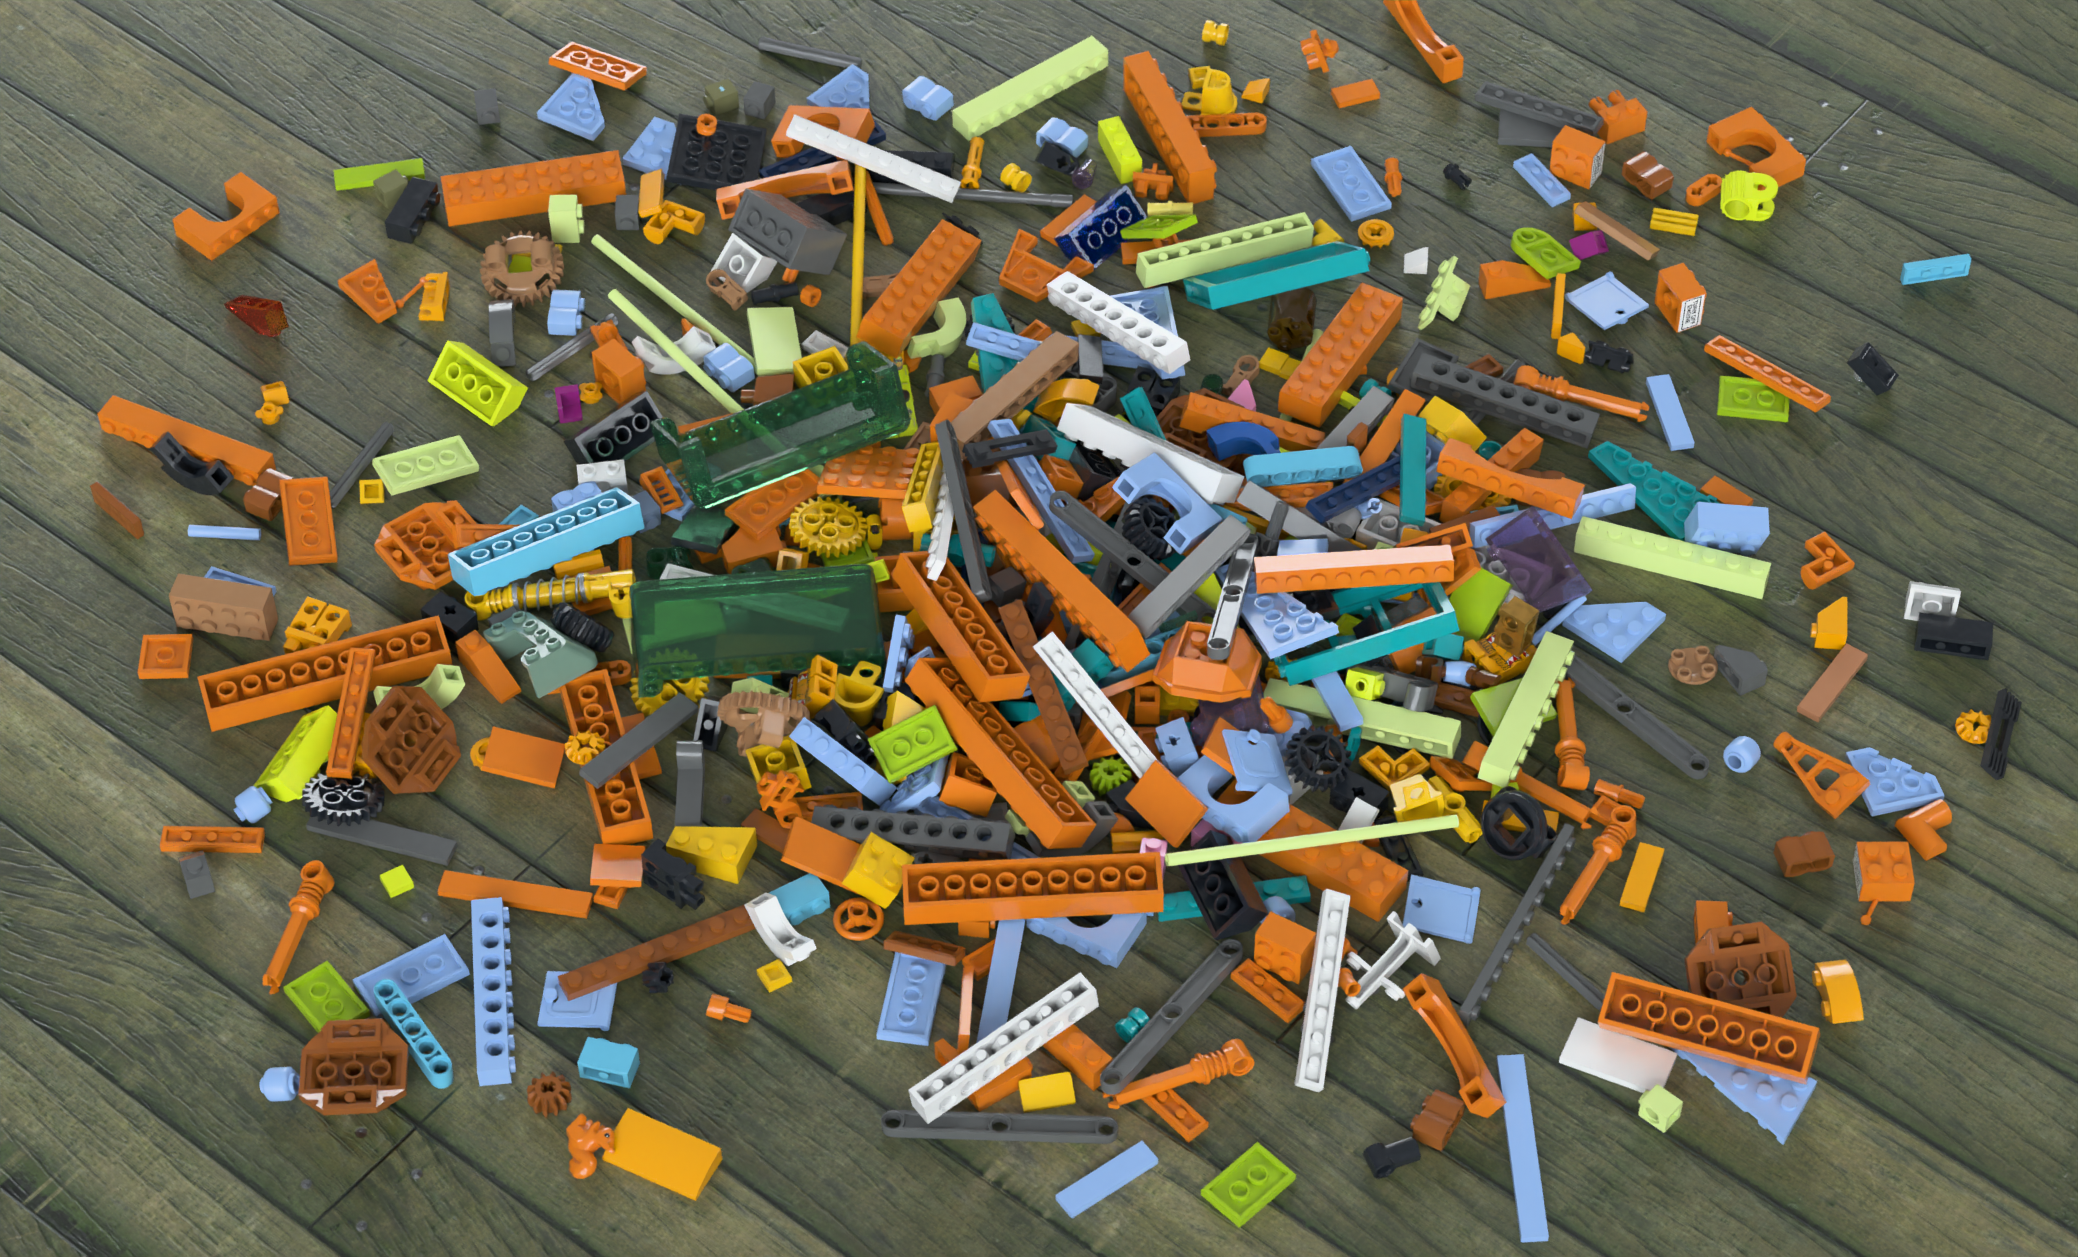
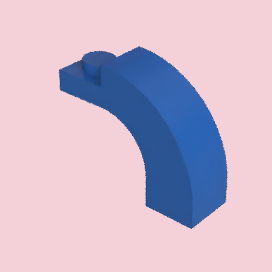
M1230 422L1206 430L1208 447L1218 461L1236 454L1264 455L1281 453L1278 437L1269 429L1255 423Z

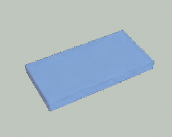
M1352 146L1311 159L1312 167L1351 222L1391 209V201Z
M444 934L353 979V984L375 1019H382L384 1016L377 1008L374 996V986L378 981L382 979L393 980L409 1003L412 1004L470 975L468 967ZM385 994L382 997H388L390 994Z
M895 952L877 1030V1039L929 1046L946 964Z

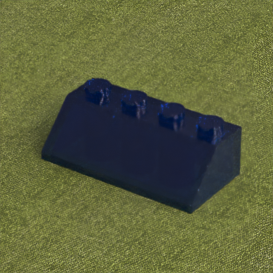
M1123 185L1111 189L1058 234L1054 240L1066 258L1072 260L1077 256L1093 264L1095 270L1121 247V243H1126L1130 240L1122 239L1120 231L1147 218V215L1128 186Z

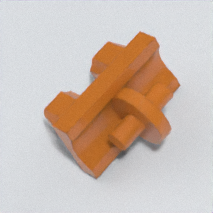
M1317 30L1310 31L1311 38L1300 41L1304 55L1314 53L1306 56L1308 67L1310 70L1321 67L1323 73L1328 72L1327 57H1335L1339 46L1335 40L1324 39L1323 43H1321Z
M1153 163L1152 169L1144 168L1143 173L1133 172L1135 196L1145 198L1147 197L1148 189L1156 190L1155 195L1157 199L1168 200L1170 192L1174 190V177L1166 175L1165 170H1158V163Z
M612 320L602 322L599 326H590L591 333L599 347L613 338L618 343L624 344Z

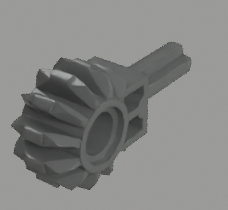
M1277 502L1266 533L1256 532L1258 537L1256 557L1277 556L1280 541L1278 538L1289 510L1287 504Z

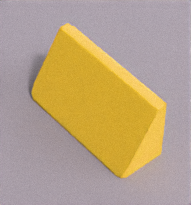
M1070 1072L1029 1078L1018 1082V1091L1024 1113L1076 1104Z

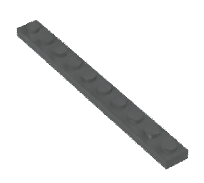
M1567 823L1563 826L1460 1008L1459 1017L1466 1029L1471 1020H1477L1482 1007L1480 1004L1482 1001L1487 1002L1489 999L1493 981L1496 983L1499 981L1503 972L1502 965L1509 963L1514 949H1512L1514 944L1519 945L1524 935V926L1531 924L1535 914L1534 908L1540 907L1544 900L1545 893L1543 892L1546 888L1550 889L1556 876L1554 875L1556 869L1560 871L1564 865L1565 853L1572 851L1576 842V838L1573 837L1574 826Z

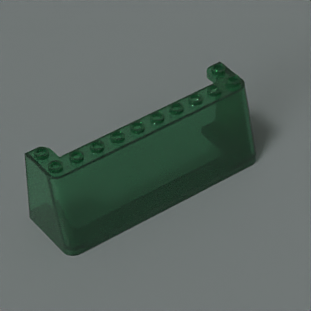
M862 341L849 347L846 352L849 370L678 435L676 424L667 417L651 421L650 425L659 456L692 503L701 509L709 508L904 432L909 427L910 417L897 365L866 341Z
M855 564L638 581L629 588V632L638 698L655 697L663 690V680L727 676L744 673L752 674L768 671L776 672L793 669L801 670L811 668L812 659L816 655L838 666L855 665L860 661L878 665L881 667L879 678H884L885 647L875 573L871 565ZM870 669L860 671V674L873 675L874 673Z

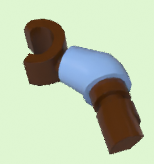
M1419 656L1415 670V676L1427 678L1431 681L1441 682L1443 677V681L1465 686L1476 685L1482 689L1498 684L1502 678L1501 675L1481 670L1475 664L1466 661H1449L1443 665L1444 661L1434 656Z

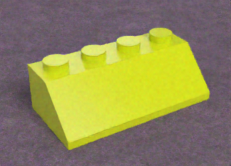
M448 340L427 380L493 427L518 409L528 387L465 343Z
M327 705L303 715L254 786L257 788L262 787L268 796L284 802L301 799L305 783H310V778H316L317 774L321 772L319 769L321 765L329 760L328 752L331 749L337 713Z

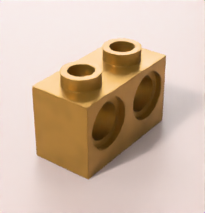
M1514 596L1508 603H1503L1498 611L1500 618L1494 628V632H1496L1494 643L1519 657L1532 644L1539 610Z

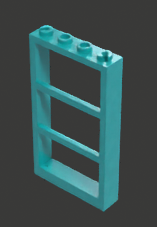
M1335 241L1184 278L1183 282L1187 301L1213 310L1369 271L1370 256L1365 251V248Z
M1440 582L1343 588L1331 592L1339 608L1340 615L1371 605L1384 631L1343 645L1339 644L1336 635L1327 637L1331 649L1288 662L1285 654L1277 656L1273 660L1278 667L1281 678L1286 677L1289 686L1460 630L1455 610ZM1423 588L1436 614L1392 628L1380 602Z

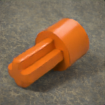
M1267 696L1265 699L1262 698L1260 700V708L1266 714V721L1274 732L1278 734L1287 732L1293 725V719L1286 709L1278 706L1271 697Z
M713 993L706 1016L723 1021L724 1017L748 1023L751 1017V1010L729 1003V998Z

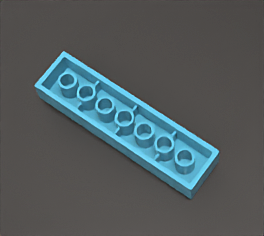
M616 487L448 554L452 578L473 596L484 595L494 588L507 586L509 582L519 578H527L534 572L549 569L554 564L569 561L574 556L593 551L594 548L604 544H611L616 539L634 535L636 531L644 529L640 503Z

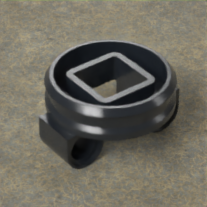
M1507 786L1501 788L1487 802L1482 811L1481 830L1484 840L1489 848L1501 858L1512 861L1521 860L1529 856H1533L1534 859L1540 858L1557 839L1554 829L1547 825L1546 816L1540 804L1531 795L1518 791L1514 787ZM1513 814L1526 826V830L1517 840L1501 824V822L1508 820Z

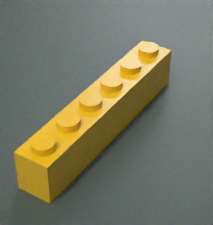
M938 441L921 444L902 504L909 532L917 531L923 533L934 526L933 521L937 514L935 508L939 501L937 496L941 488L939 484L944 473L942 472L943 461Z

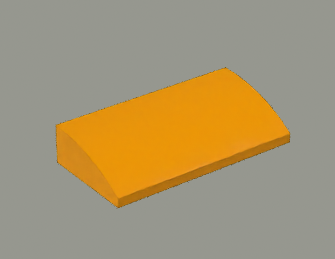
M627 1108L614 1130L615 1153L612 1154L605 1150L602 1157L608 1163L695 1201L722 1161L721 1148Z

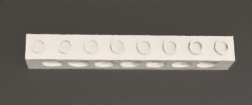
M1067 271L1047 284L1048 299L1053 306L1061 308L1068 315L1074 316L1083 324L1089 325L1098 333H1102L1110 338L1111 341L1117 342L1126 350L1137 354L1141 359L1150 362L1157 369L1171 374L1190 361L1186 341Z
M1081 972L909 1089L912 1106L929 1124L1099 1006L1096 989Z

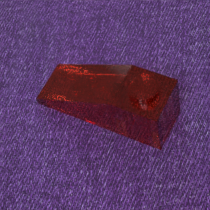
M240 295L224 303L226 309L258 334L275 337L281 334V330L289 327L281 301Z

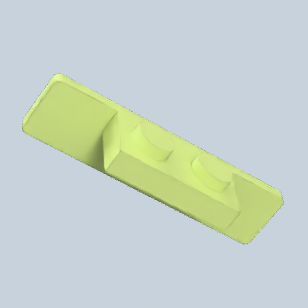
M1453 256L1448 261L1444 260L1438 268L1440 273L1431 285L1433 290L1425 300L1427 305L1419 315L1421 320L1418 328L1420 330H1423L1434 320L1437 311L1452 321L1459 316L1470 285L1452 273L1458 260L1456 256Z

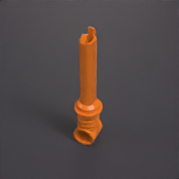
M1521 366L1516 372L1513 384L1561 401H1569L1638 419V422L1647 419L1646 415L1639 414L1640 409L1649 410V406L1643 401L1638 403L1572 386L1567 380H1563L1564 376L1554 377V380L1551 379L1552 376L1545 378L1546 375L1544 374L1540 377L1538 370L1532 366Z
M1568 678V680H1563V682L1558 681L1560 686L1556 695L1560 741L1555 746V754L1559 758L1560 765L1557 783L1559 787L1584 791L1589 782L1590 769L1588 766H1585L1584 762L1585 743L1577 735L1572 693L1575 683L1571 678Z
M1474 741L1462 764L1472 768L1479 774L1481 763L1488 747ZM1520 767L1515 781L1510 780L1509 782H1517L1520 791L1531 795L1538 801L1581 823L1582 829L1592 828V825L1586 823L1591 813L1599 816L1595 806L1591 809L1527 775L1522 771V767Z
M1627 805L1615 807L1611 811V820L1601 836L1593 840L1594 854L1560 906V915L1564 916L1561 924L1566 925L1570 922L1569 919H1574L1608 863L1619 860L1623 853L1622 848L1626 842L1636 835V812L1632 807Z
M311 861L301 870L302 883L297 895L290 899L289 902L292 915L266 974L263 975V985L272 986L270 994L279 992L280 989L278 987L282 983L308 921L319 916L321 900L334 886V878L321 861Z
M1232 1039L1226 1042L1220 1051L1216 1050L1214 1053H1208V1055L1196 1053L1189 1064L1131 1082L1120 1093L1115 1095L1103 1092V1098L1112 1096L1114 1101L1109 1102L1108 1107L1120 1109L1119 1106L1194 1081L1199 1084L1208 1085L1215 1077L1219 1078L1221 1075H1227V1073L1234 1076L1245 1075L1252 1070L1255 1062L1241 1039Z

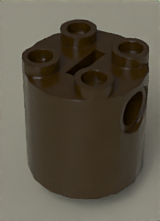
M1307 287L1271 296L1267 334L1269 339L1281 351L1301 348L1312 343L1317 299L1315 294Z

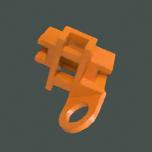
M780 770L777 775L765 772L756 785L758 793L763 795L759 800L762 810L766 811L769 806L773 807L779 824L784 828L790 829L792 822H785L784 818L786 816L795 814L803 819L799 804L794 797L797 791L801 793L804 791L800 783L801 780L796 774Z

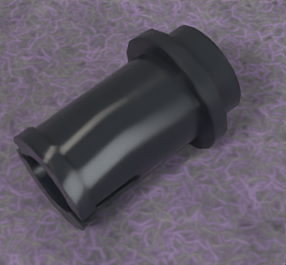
M1450 163L1444 168L1443 173L1446 179H1451L1461 190L1469 187L1472 179L1459 169V165Z

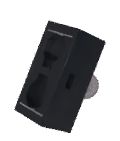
M1869 342L1857 347L1846 362L1854 370V379L1858 382L1864 381L1877 396L1890 390L1899 376Z

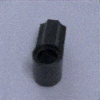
M1410 1137L1386 1146L1383 1143L1372 1144L1364 1150L1363 1157L1374 1178L1382 1179L1392 1174L1395 1168L1419 1161L1421 1154L1416 1140Z

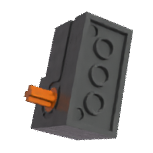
M745 189L728 229L784 265L786 270L782 280L789 283L795 281L799 271L830 275L847 236L845 232L818 215L810 214L780 194Z

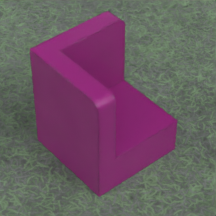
M1602 230L1591 231L1569 240L1573 254L1579 260L1609 252Z
M578 384L555 387L560 424L583 420Z

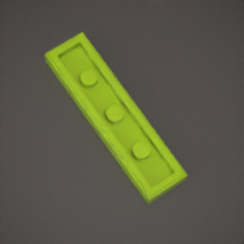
M423 159L334 170L336 191L374 186V180L395 169L402 176L405 175L409 181L412 177L425 179Z

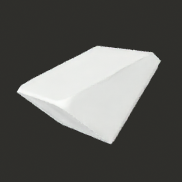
M1428 247L1404 255V273L1427 274Z

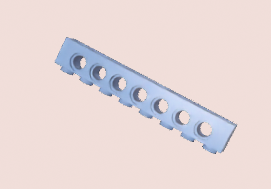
M502 897L471 900L476 1059L479 1085L512 1083L511 1073L516 1072L515 1057H510V1051L515 1050L514 1035H510L509 1029H514L513 1013H509V1007H513L512 991L508 992V986H512L511 970H507V965L511 964V951L506 949V944L511 943L509 928H505V923L510 922L509 908L503 906Z

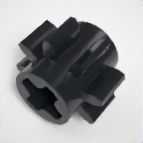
M666 962L648 963L649 969L642 971V985L650 988L649 993L668 992L667 986L674 984L673 970L666 967Z

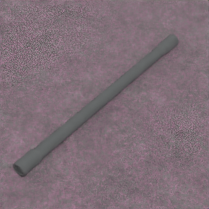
M872 182L877 194L938 198L906 184ZM959 188L954 198L1049 205L1068 208L1073 204V195L1039 194Z

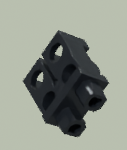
M1138 366L1125 395L1138 387H1142L1157 418L1172 399L1178 398L1180 394V377L1162 379L1155 370ZM1142 375H1148L1151 379L1149 381L1142 379ZM1164 381H1170L1173 385L1171 387L1166 386ZM1123 406L1122 417L1131 423Z
M833 699L815 715L816 719L835 737L839 744L865 764L870 766L877 760L868 741L869 737Z
M657 839L641 854L643 880L646 885L675 902V905L680 909L687 904L696 910L705 901V895L700 892L704 886V880L697 876L696 866L692 863L687 865L683 859L673 857L667 853L666 843Z

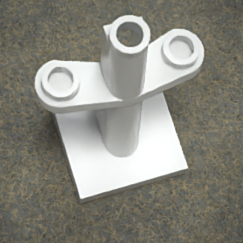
M1394 911L1387 917V920L1397 940L1372 967L1352 951L1347 955L1349 958L1346 962L1353 969L1358 971L1361 968L1366 972L1358 981L1361 985L1360 992L1356 996H1347L1345 999L1355 1009H1358L1381 985L1386 988L1385 992L1395 1001L1399 998H1404L1406 996L1405 993L1388 978L1414 952L1433 966L1441 959L1433 940L1428 938L1423 943L1417 928L1410 923L1404 928L1398 914Z

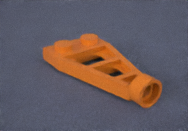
M1788 732L1781 733L1774 741V748L1784 755L1815 802L1834 819L1871 785L1869 780L1851 765L1796 740ZM1805 755H1810L1818 761L1809 772H1805L1798 764ZM1823 769H1830L1838 773L1839 778L1826 790H1822L1816 783L1815 777Z

